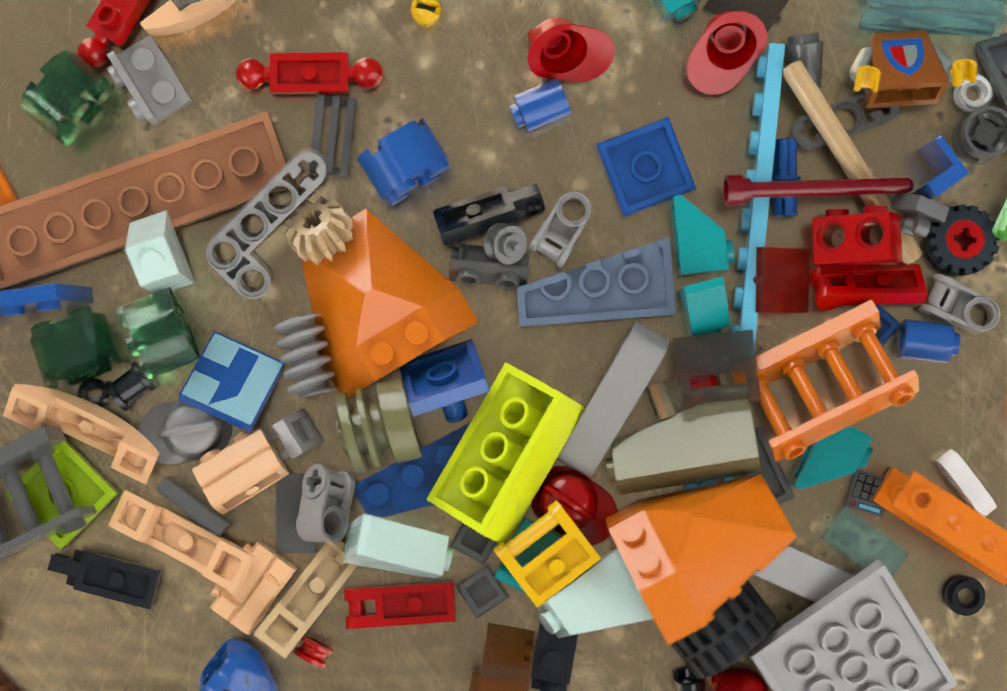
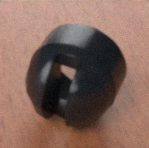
M96 378L83 381L77 392L78 397L102 408L108 404L111 398L104 387L106 382ZM102 389V397L84 398L85 390Z
M688 666L679 668L673 675L676 691H705L706 679L696 678Z

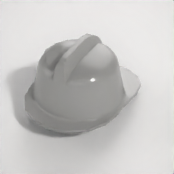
M176 400L153 407L144 415L139 426V432L160 453L157 459L158 463L180 464L200 460L204 454L211 450H222L227 445L232 434V424Z

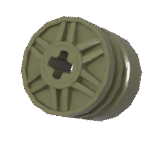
M402 378L376 384L377 403L369 404L362 389L355 390L358 408H352L347 393L336 395V424L344 453L351 461L357 475L367 472L365 454L370 453L376 470L383 468V449H390L397 464L423 457L415 419L408 403Z

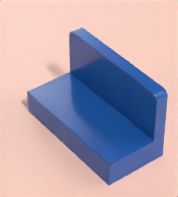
M939 135L918 150V153L935 176L911 194H920L932 200L970 174L942 135Z

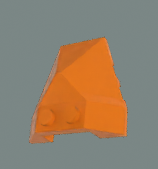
M367 209L351 217L352 225L354 226L351 229L353 240L344 243L346 252H336L333 255V262L325 257L318 265L311 260L305 262L302 260L313 314L321 313V315L314 318L315 324L325 326V330L317 334L318 339L328 341V345L321 349V354L331 356V361L324 364V368L328 371H334L335 375L331 377L332 382L338 388L339 394L347 393L349 399L355 397V390L362 389L365 391L377 384L378 380L479 323L459 288Z
M761 474L639 500L605 518L608 530L631 577L668 645L705 627L714 618L712 613L729 597L734 599L742 591L740 586L757 570L761 573L797 538Z

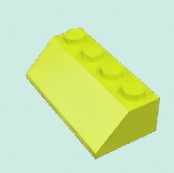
M505 362L426 500L478 533L498 543L503 542L506 545L575 428L585 407Z

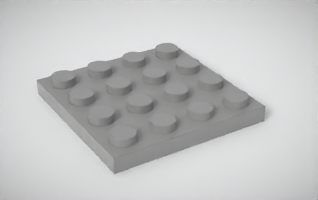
M879 559L772 632L748 652V655L772 691H950L958 685L886 566Z

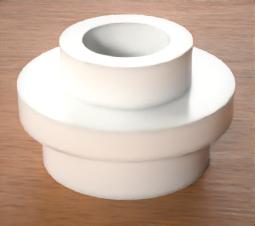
M977 74L976 83L962 80L961 86L954 87L953 98L956 105L962 111L972 113L981 107L990 105L993 99V88L984 76ZM968 88H974L978 92V99L976 101L968 99L966 95Z

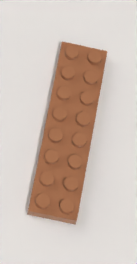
M268 111L0 206V291L124 248L130 222L167 210L174 229L246 204L287 163ZM288 172L285 176L292 179L291 174ZM284 186L274 187L269 192V195L281 192L287 188Z

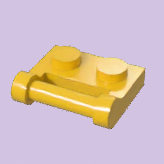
M557 500L547 507L549 512L506 545L502 542L493 549L537 608L601 559ZM560 524L566 533L521 567L515 557Z

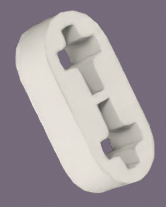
M949 449L935 460L937 468L963 503L983 516H987L997 508L990 494L956 451Z

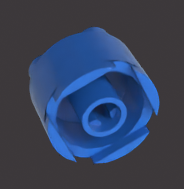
M421 118L418 124L415 120L409 122L377 141L379 144L377 147L378 151L373 155L367 149L357 158V161L382 201L386 200L390 207L410 195L409 191L416 187L418 183L424 188L438 180L442 176L441 173L450 167L447 154L424 118Z

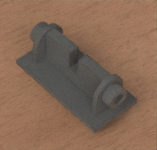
M460 244V247H452L449 281H457L466 286L477 284L496 285L505 290H513L516 287L527 284L530 254H524L518 262L507 265L487 260L483 246Z

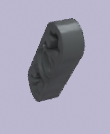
M865 92L830 105L835 114L839 109L843 108L849 109L854 113L856 117L854 127L845 130L849 137L888 123L898 115L901 106L889 107L886 109L887 115H883L881 110L871 112L866 116L869 123H865L863 111L866 108ZM857 102H862V108ZM808 114L802 115L794 122L790 130V138L796 139L798 149L813 151L827 145L820 133L814 136V142H810L808 137L801 138L799 133L804 129V123H808L810 128L815 127Z

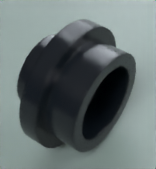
M959 576L947 585L945 601L948 607L956 614L970 616L977 613L985 603V590L982 584L975 578ZM967 588L970 591V599L965 603H961L958 599V593L961 589Z

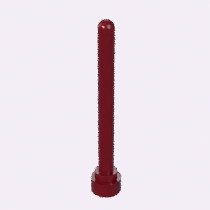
M742 174L724 176L723 198L725 206L732 207L743 206L744 202H751V198L904 194L911 192L914 184L909 178L751 182L750 178H743Z

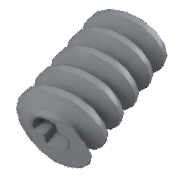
M321 313L290 318L274 326V332L287 334L286 337L277 342V347L290 350V352L280 358V361L283 364L293 365L292 368L283 373L285 379L296 380V383L286 390L288 394L298 395L299 399L338 391V388L335 386L325 385V381L335 375L334 371L322 370L321 367L331 361V356L321 355L318 352L328 345V341L315 338V335L325 330L324 325L312 323V320L321 315Z

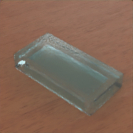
M846 506L842 507L821 536L823 540L863 569L879 559L886 566L892 577L910 554Z

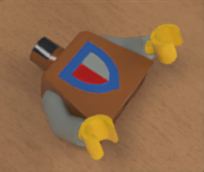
M888 17L879 23L880 33H875L871 36L868 46L858 52L849 71V76L854 82L853 90L860 91L861 88H865L866 108L938 104L949 81H952L953 87H959L962 85V80L976 83L977 63L974 60L959 59L953 61L936 44L932 43L928 33L924 30L904 31L902 20L899 17Z

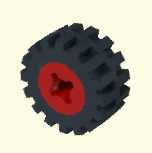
M963 204L950 207L945 223L931 222L929 233L923 239V242H926L925 254H929L931 258L929 262L933 266L939 267L938 271L944 274L949 273L951 276L956 277L971 275L985 269L994 260V254L998 253L999 246H997V241L1000 240L992 234L995 220L990 221L988 218L990 214L986 211H979V207L974 205L966 206ZM963 231H964V235H966L967 238L970 239V240H966L965 236H963Z

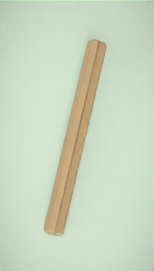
M798 60L785 67L782 75L848 179H874L875 176L804 64ZM886 194L859 195L866 206H888V212L898 214L896 210L891 209L892 203ZM878 224V226L880 227L881 231L883 232L882 226H881L880 224ZM901 232L902 263L908 265L922 256V251L913 236Z

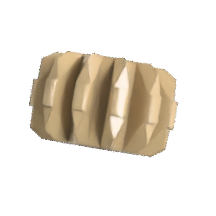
M320 196L315 203L306 199L305 207L294 209V217L285 221L288 230L285 234L287 242L304 262L311 260L318 265L325 257L333 262V255L336 252H346L344 243L353 240L351 229L354 226L352 225V219L335 199L328 201L323 196Z

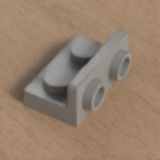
M151 34L119 54L114 50L107 54L113 64L107 70L119 88L124 85L127 87L133 97L127 102L139 121L146 118L151 125L156 126L194 103Z

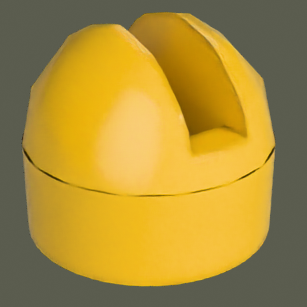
M413 0L411 3V15L418 25L429 27L436 24L441 18L442 8L439 0ZM421 3L435 7V13L416 8L417 4Z

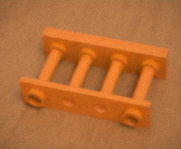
M872 300L729 370L734 387L747 385L748 394L755 395L777 437L768 442L775 462L784 458L786 460L794 459L803 454L808 446L891 405H904L911 401L915 394L919 392L918 375L915 370L900 376L875 334L877 330L881 329L880 313ZM855 341L862 343L886 383L865 394L840 354L841 348ZM818 359L826 360L849 402L829 412L804 371L806 365ZM784 376L791 378L813 417L812 420L794 429H791L769 389L770 383Z
M890 467L871 500L994 581L1005 586L1007 583V531L916 471H912L910 476H907L895 467Z

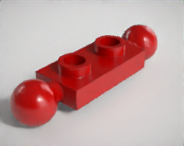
M102 0L86 24V27L96 34L93 38L83 40L77 48L79 62L89 69L102 67L108 59V43L112 42L122 47L151 0Z
M348 52L270 53V66H264L257 59L248 58L238 64L235 76L237 82L243 88L249 90L261 87L264 82H270V93L272 95L349 94V81H355L357 85L365 89H371L379 85L383 79V68L376 59L370 57L358 60L355 65H349Z

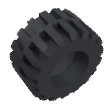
M748 580L740 586L742 591L734 599L729 597L712 613L714 618L705 627L671 644L696 678L710 677L728 668L756 647L772 630L777 618Z

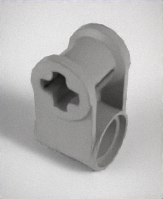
M568 192L562 195L547 220L545 219L528 250L531 252L539 251L554 260L556 267L562 269L575 248L579 235L589 220L591 204L588 198L579 192ZM571 200L580 202L585 209L584 216L577 221L567 220L562 213L563 205ZM548 239L549 241H551V242L555 243L556 245L560 246L562 249H558V248L554 247L553 245L549 244V243L546 242L545 240Z
M934 274L932 278L934 285L925 304H920L918 308L924 315L946 324H952L954 327L970 334H981L989 331L997 325L1000 319V309L994 300L941 274ZM973 305L982 307L987 314V320L983 326L976 325L970 318V310Z
M314 464L308 468L302 481V496L299 514L296 519V530L302 540L306 542H338L345 537L349 528V514L355 491V480L351 474L346 472L336 474L330 472L326 466L321 464Z

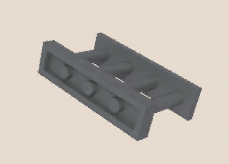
M42 426L0 448V479H4L26 530V533L7 542L0 526V561L61 530L64 534L74 532L87 525L86 518L97 513L95 506H79L75 508L53 458L55 453L54 447L66 441L61 428L58 426ZM31 458L33 462H38L60 513V516L42 525L19 474L21 470L20 464Z

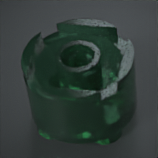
M64 50L52 57L40 69L45 76L38 85L30 81L22 95L20 108L64 146H68L86 125L92 128L102 119L105 110L101 106L114 90V84L80 56L72 53L70 50Z
M170 287L117 307V313L125 329L129 328L131 333L125 336L126 345L134 359L141 356L139 362L147 380L171 372L199 359L200 352L191 326L187 325L182 315L185 312L176 294Z
M83 306L68 313L69 318L56 323L52 320L43 321L30 328L32 337L29 342L43 382L47 388H59L58 380L67 379L71 386L82 383L90 378H96L111 370L109 362L112 360L117 364L122 361L105 314L93 313L91 306Z

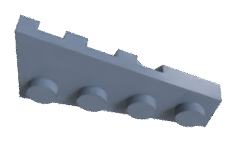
M670 236L516 287L519 327L676 315Z

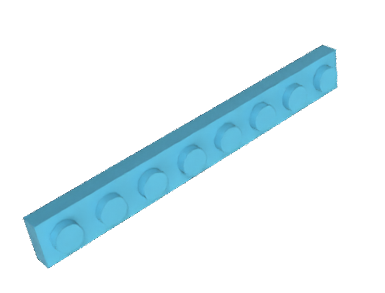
M769 43L765 54H761L757 60L756 77L763 78L761 93L755 92L753 99L752 116H759L757 131H751L749 138L748 154L755 155L754 169H747L745 178H750L751 182H769L772 180L785 44ZM770 197L751 198L750 208H743L740 231L747 232L746 248L739 247L737 256V270L743 271L742 286H735L733 295V309L739 310L738 325H731L729 335V348L735 349L734 358H754Z

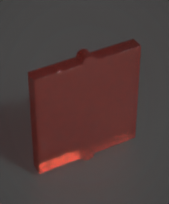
M756 248V276L753 278V282L756 284L755 313H809V285L811 284L810 249Z

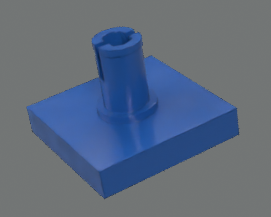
M472 339L419 356L399 368L413 417L442 407L448 422H458L468 414L464 399L490 391Z

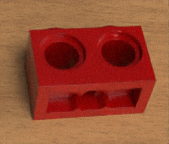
M888 206L863 207V214L849 215V209L825 210V217H812L814 265L846 266L902 262L901 215L888 212ZM880 224L883 228V237L879 243L873 245L869 237L870 231L874 226ZM841 227L845 235L844 241L835 248L832 244V234L837 228Z

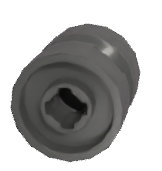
M984 106L960 120L954 127L951 137L952 147L956 155L964 162L976 165L984 164L1006 152L1007 112L995 106Z

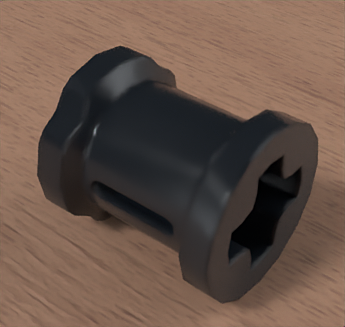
M136 360L130 364L131 369L114 382L107 381L104 384L106 391L113 401L125 412L131 408L130 403L147 390L154 391L157 388L152 377Z

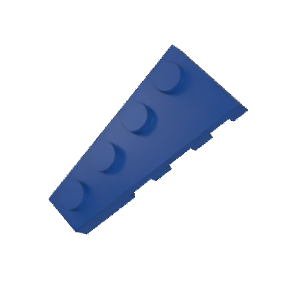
M55 283L0 291L1 317L25 315V310L37 309V312H51L61 310V306L94 303L92 287Z
M470 423L423 447V457L399 464L395 462L356 483L354 492L366 514L383 518L434 505L426 499Z

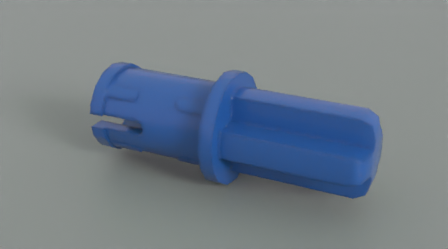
M776 139L774 176H772L771 181H801V176H797L796 139ZM774 197L773 216H798L797 197Z

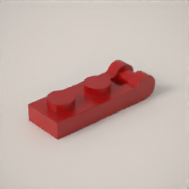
M920 264L820 266L810 273L812 286L817 290L815 293L816 305L818 309L823 311L833 310L838 305H861L870 300L874 304L925 303L928 294Z
M453 581L343 589L344 601H348L349 615L345 616L346 629L456 622ZM375 599L376 614H365L364 600Z

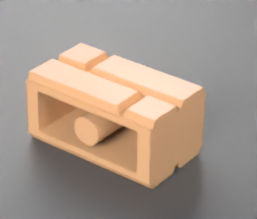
M261 428L252 429L251 433L245 430L238 433L233 438L234 444L222 451L214 449L207 452L200 458V464L192 469L210 505L222 515L290 474L273 442L270 441L269 436Z
M263 541L257 542L254 547L247 543L243 548L252 554L255 559L238 594L218 584L210 594L216 598L210 608L247 635L254 631L299 569Z

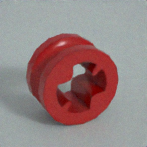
M305 634L301 638L302 645L295 647L293 653L314 666L324 668L327 664L325 657L331 655L334 650L324 642Z

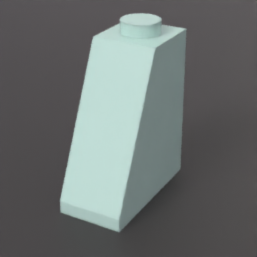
M167 210L129 223L125 251L138 283L142 288L159 296L195 283Z
M362 514L349 523L343 563L436 579L443 576V571L449 570L452 560V548L447 547L449 536Z
M618 548L607 552L598 562L538 607V610L541 612L539 619L542 625L550 634H556L558 638L654 619L639 593Z

